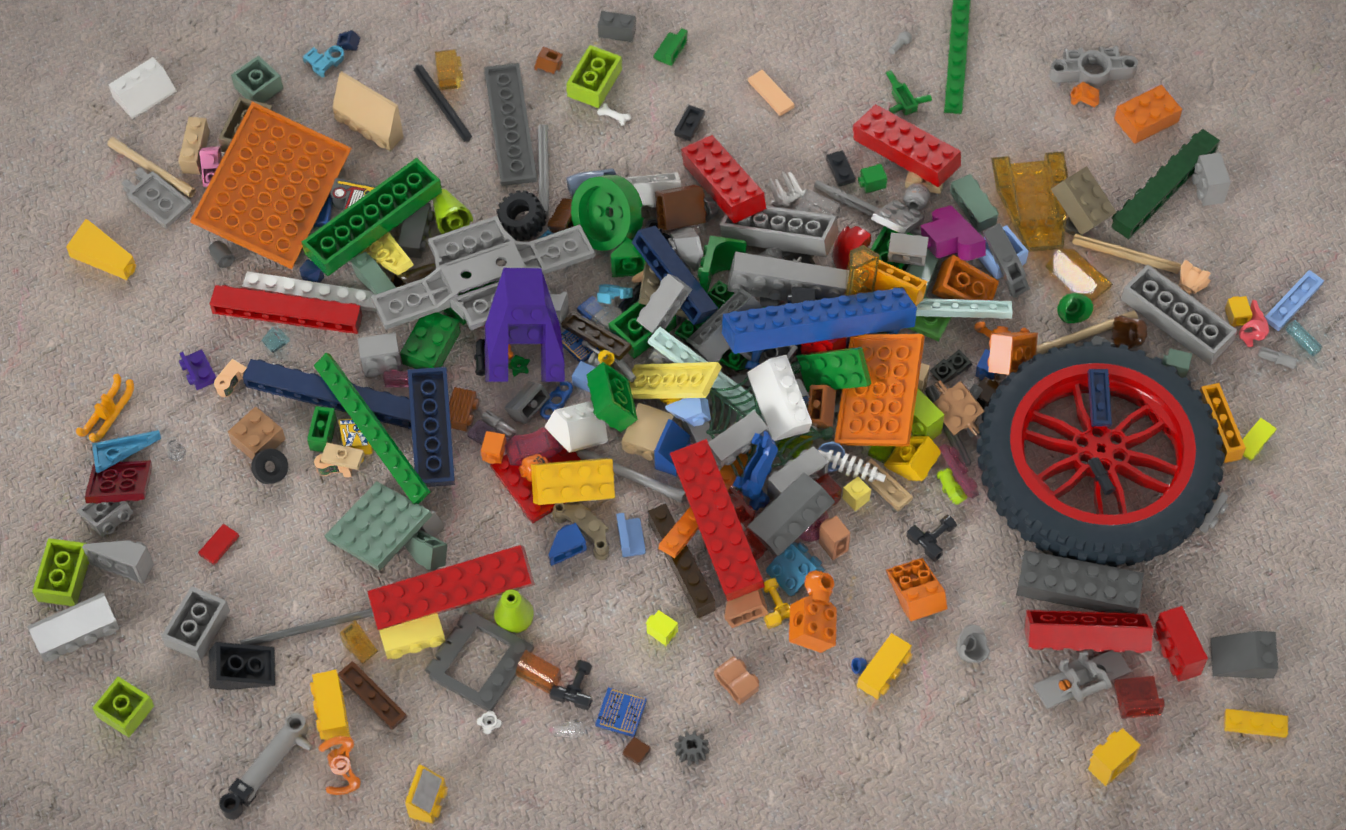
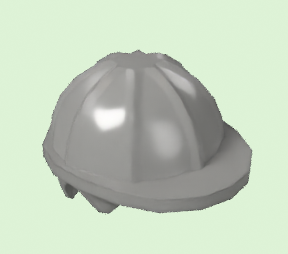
M975 624L967 625L962 629L956 646L960 658L968 663L985 661L990 654L984 631Z

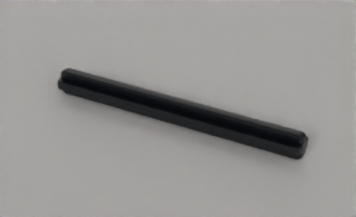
M417 64L413 71L462 141L469 142L472 139V135L423 65Z

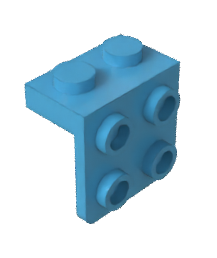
M793 542L766 568V573L771 578H776L779 586L789 596L796 595L802 588L809 572L814 570L823 572L825 570L821 566L822 562L814 555L811 556L807 552L809 549L801 542Z

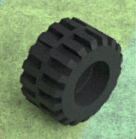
M520 190L516 191L515 194L509 193V196L504 197L503 202H500L498 205L497 216L504 230L515 240L524 241L525 238L530 240L532 236L536 237L537 233L543 230L542 226L546 224L545 219H547L544 207L537 196L531 192L528 193L526 190H523L522 193ZM529 211L523 219L515 220L516 216L521 212Z

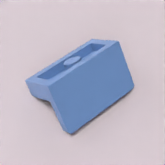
M624 513L616 514L622 557L645 554L646 550L640 518L625 520Z

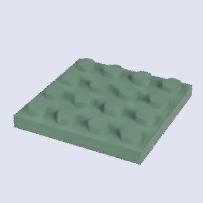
M376 481L324 536L327 541L381 571L430 519L432 513L417 503L414 505L410 499Z

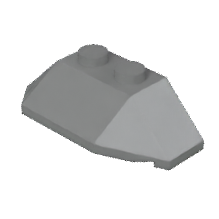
M691 226L677 228L669 232L671 238H668V243L692 270L697 271L701 263L700 258L703 257L698 234Z

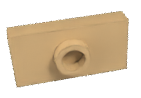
M326 443L321 462L359 470L364 451Z

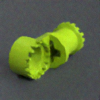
M952 468L938 471L937 479H940L943 486L942 491L947 493L948 498H951L950 501L953 500L952 503L959 505L966 500L967 493L958 482H955Z

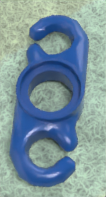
M570 382L559 383L560 386H568L567 391H561L560 386H558L555 391L549 394L550 398L540 409V415L544 419L549 420L551 415L545 414L546 410L551 409L554 412V410L565 406L566 401L573 392V385ZM554 397L562 399L558 404L553 403L551 400Z

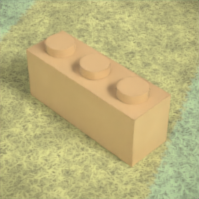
M188 117L179 156V164L184 174L200 175L201 173L199 151L207 146L210 133L206 118Z

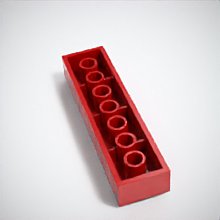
M707 439L671 452L672 461L727 601L764 588L765 585Z
M518 545L367 592L377 629L381 630L502 595L507 590L523 589L535 585L525 547Z

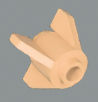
M1185 260L1181 266L1180 282L1178 285L1187 294H1195L1208 286L1211 281L1208 277L1211 273L1194 267L1189 261Z

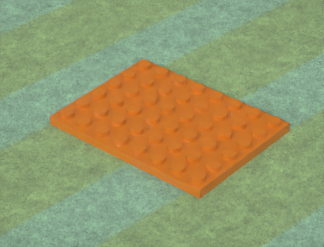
M252 102L191 217L190 223L292 269L303 248L302 241L309 236L331 192L335 178H338L352 148Z

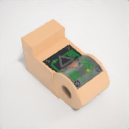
M232 359L214 381L218 395L221 397L230 396L237 383L241 379L243 380L242 377L247 367Z
M322 454L316 456L314 464L320 475L327 476L331 473H343L344 477H352L351 468L321 462Z

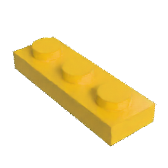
M1226 709L1224 712V731L1286 738L1288 735V716Z

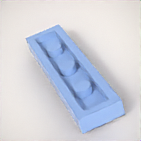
M1309 270L1265 316L1268 324L1277 331H1280L1323 285L1324 280Z

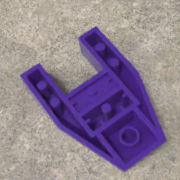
M503 268L485 323V382H508V344H541V382H565V361L561 327L541 268Z

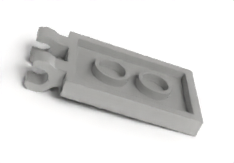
M139 167L134 171L137 174L136 178L140 181L136 186L128 179L121 183L124 186L123 190L127 193V198L166 229L192 206L190 200L153 171L147 174Z

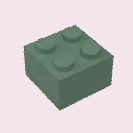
M259 55L231 74L234 88L245 99L264 103L284 89L281 76Z

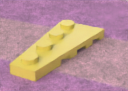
M389 232L359 253L362 254L366 251L377 264L397 275L406 272L414 265Z

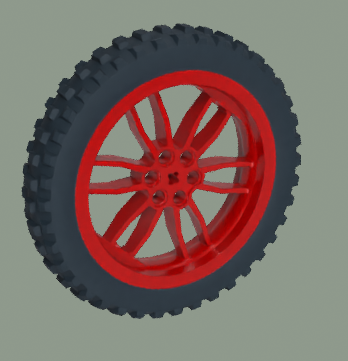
M1090 341L1084 342L1082 346H1075L1074 343H1070L1059 349L1057 347L1050 348L1048 353L1045 354L1039 353L1033 356V359L1031 358L1021 363L1016 373L1011 372L999 384L996 393H993L989 400V406L984 409L985 412L982 415L984 423L979 425L978 431L980 433L978 435L981 438L977 440L976 452L980 454L977 462L978 468L983 470L981 476L982 484L989 489L987 496L990 501H995L997 513L1001 517H1006L1007 525L1012 530L1017 529L1021 532L1023 540L1033 541L1036 543V549L1040 551L1049 550L1053 552V556L1100 565L1107 564L1117 568L1119 564L1126 563L1127 566L1135 565V563L1143 562V560L1148 562L1158 555H1164L1169 550H1173L1182 544L1184 539L1192 535L1195 528H1199L1203 524L1206 513H1210L1214 506L1212 500L1217 499L1221 488L1218 483L1222 481L1224 473L1221 467L1225 460V454L1220 451L1223 441L1222 436L1217 434L1219 426L1217 420L1211 417L1213 410L1209 404L1203 403L1202 393L1199 390H1193L1191 387L1192 382L1187 377L1181 378L1177 374L1178 370L1175 367L1163 365L1162 359L1157 356L1153 359L1146 356V352L1140 349L1138 351H1130L1128 346L1122 344L1117 348L1111 347L1110 342L1093 345ZM1089 369H1108L1110 395L1125 399L1140 407L1127 416L1115 429L1091 426V420L1084 408L1081 394L1089 393ZM1074 395L1077 416L1083 432L1062 420L1039 413V411L1056 400ZM1145 415L1149 416L1150 420L1155 424L1144 431L1130 436L1124 434L1132 424ZM1031 421L1056 431L1068 440L1051 438L1030 431L1028 427ZM1162 430L1173 444L1176 465L1152 455L1128 449L1146 442ZM1027 440L1045 449L1072 456L1054 463L1036 475L1026 463L1024 442ZM1098 457L1104 469L1109 472V478L1116 488L1113 494L1116 498L1120 514L1104 515L1100 493L1101 486L1098 481H1095V475L1089 464H1084L1081 461L1088 463L1091 458ZM1132 465L1148 467L1172 475L1173 479L1170 485L1142 473ZM1074 469L1076 472L1055 491L1050 490L1044 482L1054 475ZM1117 473L1142 487L1157 491L1163 495L1151 505L1127 513L1124 492ZM1085 476H1090L1094 479L1093 501L1096 514L1075 509L1059 501L1058 498L1070 492Z

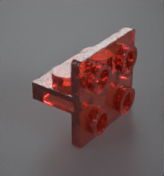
M732 486L729 488L730 499L740 524L742 523L751 534L752 532L747 526L754 520L755 511L751 505L745 503L743 494L739 490L736 491Z

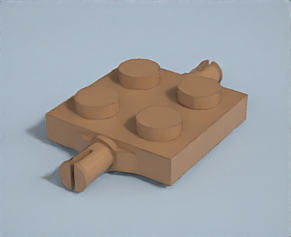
M941 380L938 381L935 386L941 392V395L933 404L945 415L943 421L954 436L961 430L969 428L976 437L980 432L975 422L985 410L962 381L949 389L946 388Z

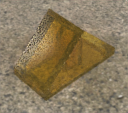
M356 620L339 633L343 645L361 664H364L378 652Z

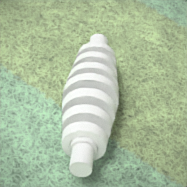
M818 450L829 463H833L832 468L834 470L837 465L840 466L838 471L840 473H843L844 468H847L846 476H850L851 472L855 471L853 478L858 477L860 473L862 474L861 480H865L866 476H868L869 482H873L875 479L884 482L886 478L885 474L877 471L876 466L873 469H869L871 464L868 462L865 467L862 466L864 461L862 459L856 464L857 457L854 455L851 461H848L849 454L845 453L842 459L840 458L842 452H837L836 456H834L833 450L827 453Z

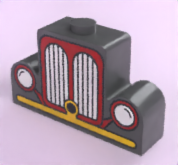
M335 178L331 189L333 205L336 209L344 211L377 186Z

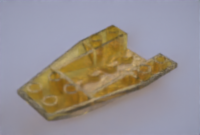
M1064 151L1045 153L1044 161L1011 164L1009 156L991 158L997 193L1022 244L1029 252L1063 249L1067 213L1051 189L1068 178Z

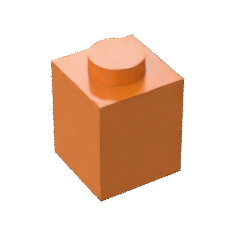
M486 431L481 448L483 461L490 464L502 463L507 444L505 434Z

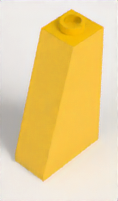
M87 219L84 220L66 246L71 258L127 280L136 270L133 256Z

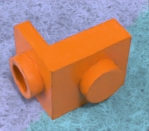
M1081 82L1071 90V104L1075 105L1079 101L1093 107L1099 104V89Z

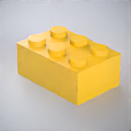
M337 669L312 674L313 682H310V688L314 697L313 706L317 715L316 724L321 740L325 739L326 741L338 736L350 737L343 690Z

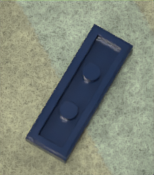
M1089 369L1088 386L1091 426L1110 427L1112 425L1108 369Z

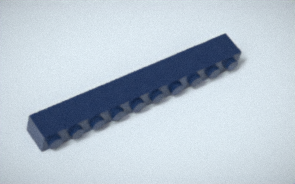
M250 359L242 377L245 387L321 407L334 408L337 411L347 413L323 378L318 374L305 373L296 368H285L280 364L274 365L260 359ZM353 384L379 422L412 430L410 399L408 397H399L386 391L380 392L370 387H360Z

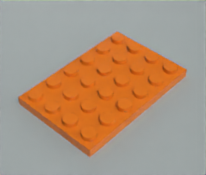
M864 334L850 337L849 348H863L872 384L867 387L842 389L834 442L848 446H910L925 339L923 334Z

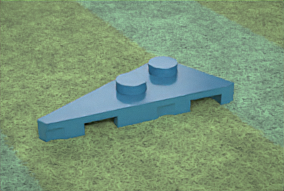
M157 430L92 443L96 473L102 472L160 440V431Z

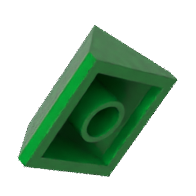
M629 238L611 253L612 278L635 276L644 270L646 261Z

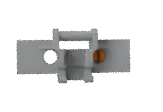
M1085 650L1080 652L1078 660L1069 663L1068 659L1062 660L1059 667L1061 673L1035 683L1033 687L1046 709H1049L1070 699H1076L1080 702L1083 701L1084 697L1100 690H1108L1112 687L1111 681L1131 673V670L1120 652L1111 650L1088 660V652ZM1094 680L1097 681L1096 684H1093L1082 690L1079 689V687L1082 685H1085Z

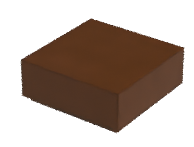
M633 737L622 751V755L640 765L650 752L651 747Z

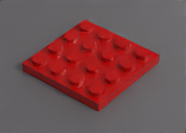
M548 430L504 455L501 464H490L491 469L532 524L550 514L555 504L537 505L533 503L532 482L520 474L519 466H522V460L535 454L546 457L548 463L581 460L575 451L569 453Z

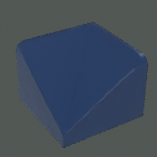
M306 260L299 269L302 280L321 283L324 279V273L310 260Z

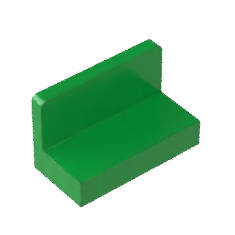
M681 28L677 35L669 32L653 55V58L672 66L688 42V30Z

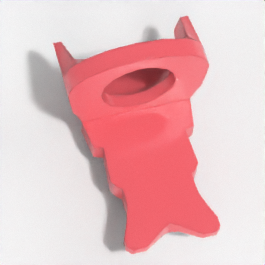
M1252 300L1250 307L1252 312L1251 321L1247 322L1238 333L1240 339L1248 347H1253V339L1258 341L1264 340L1269 333L1268 322L1256 300ZM1252 327V332H1244L1247 328Z

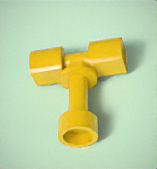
M776 578L765 581V587L763 588L765 593H770L776 605L773 613L764 616L768 629L781 625L782 620L790 617V605L787 602L783 603L777 591L779 584Z

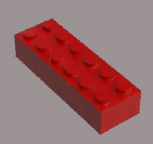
M877 104L853 124V137L856 142L904 169L915 173L938 188L961 167L960 150Z
M713 135L681 148L685 168L734 224L767 209L762 189Z
M1026 610L1025 636L1028 647L1035 650L1052 648L1060 651L1068 648L1075 651L1093 649L1097 652L1105 650L1125 652V650H1130L1136 653H1145L1152 650L1153 626L1148 614Z

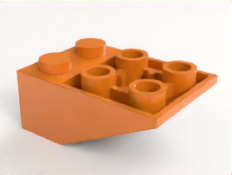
M923 558L915 559L886 570L900 605L910 622L947 610L945 590Z

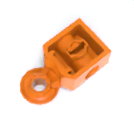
M814 570L809 572L805 578V586L809 596L790 605L789 642L822 653L836 646L837 608L830 602V596L834 587L833 577L828 573Z

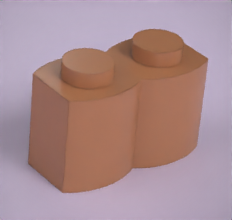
M733 656L714 671L715 678L739 705L759 691L760 682L753 673L750 674L746 671V665L741 659Z

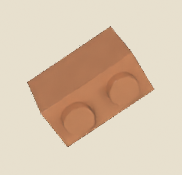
M837 515L831 519H825L820 525L819 544L832 560L849 551L851 533Z

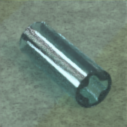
M1296 320L1286 327L1285 330L1311 356L1316 355L1322 349V345Z

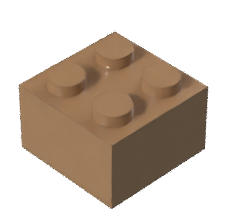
M256 406L228 431L231 443L251 460H253L258 452L266 449H276L286 440L283 429Z

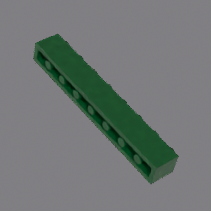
M1204 129L1198 134L1194 133L1190 138V142L1183 144L1179 149V153L1172 155L1168 160V164L1161 166L1157 171V175L1154 178L1150 177L1143 189L1139 188L1132 200L1128 199L1125 202L1121 211H1116L1117 213L1112 216L1111 228L1129 240L1192 177L1199 156L1213 154L1217 151L1220 140Z

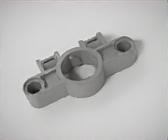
M1101 46L1098 51L1090 50L1083 52V48L1078 50H1068L1065 48L1063 50V59H1057L1052 62L1049 78L1055 83L1084 82L1098 88L1105 85L1108 80L1133 78L1136 73L1138 60L1130 55L1120 56L1118 46L1113 48H1103ZM1096 64L1103 68V73L1090 74L1084 70V65Z

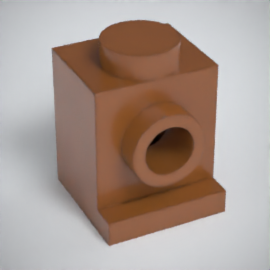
M543 46L537 56L534 69L538 70L540 68L552 74H555L556 71L560 72L564 63L561 61L563 54Z

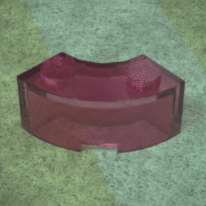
M545 427L531 434L515 435L504 445L510 465H522V460L525 457L540 454L548 459L563 450L562 445Z

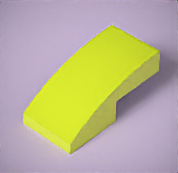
M1260 418L1243 438V443L1246 447L1243 456L1252 461L1263 449L1264 444L1276 432L1277 428L1263 418Z

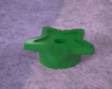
M518 355L514 356L511 362L508 363V368L512 369L514 377L520 373H529L527 365L530 359H524Z

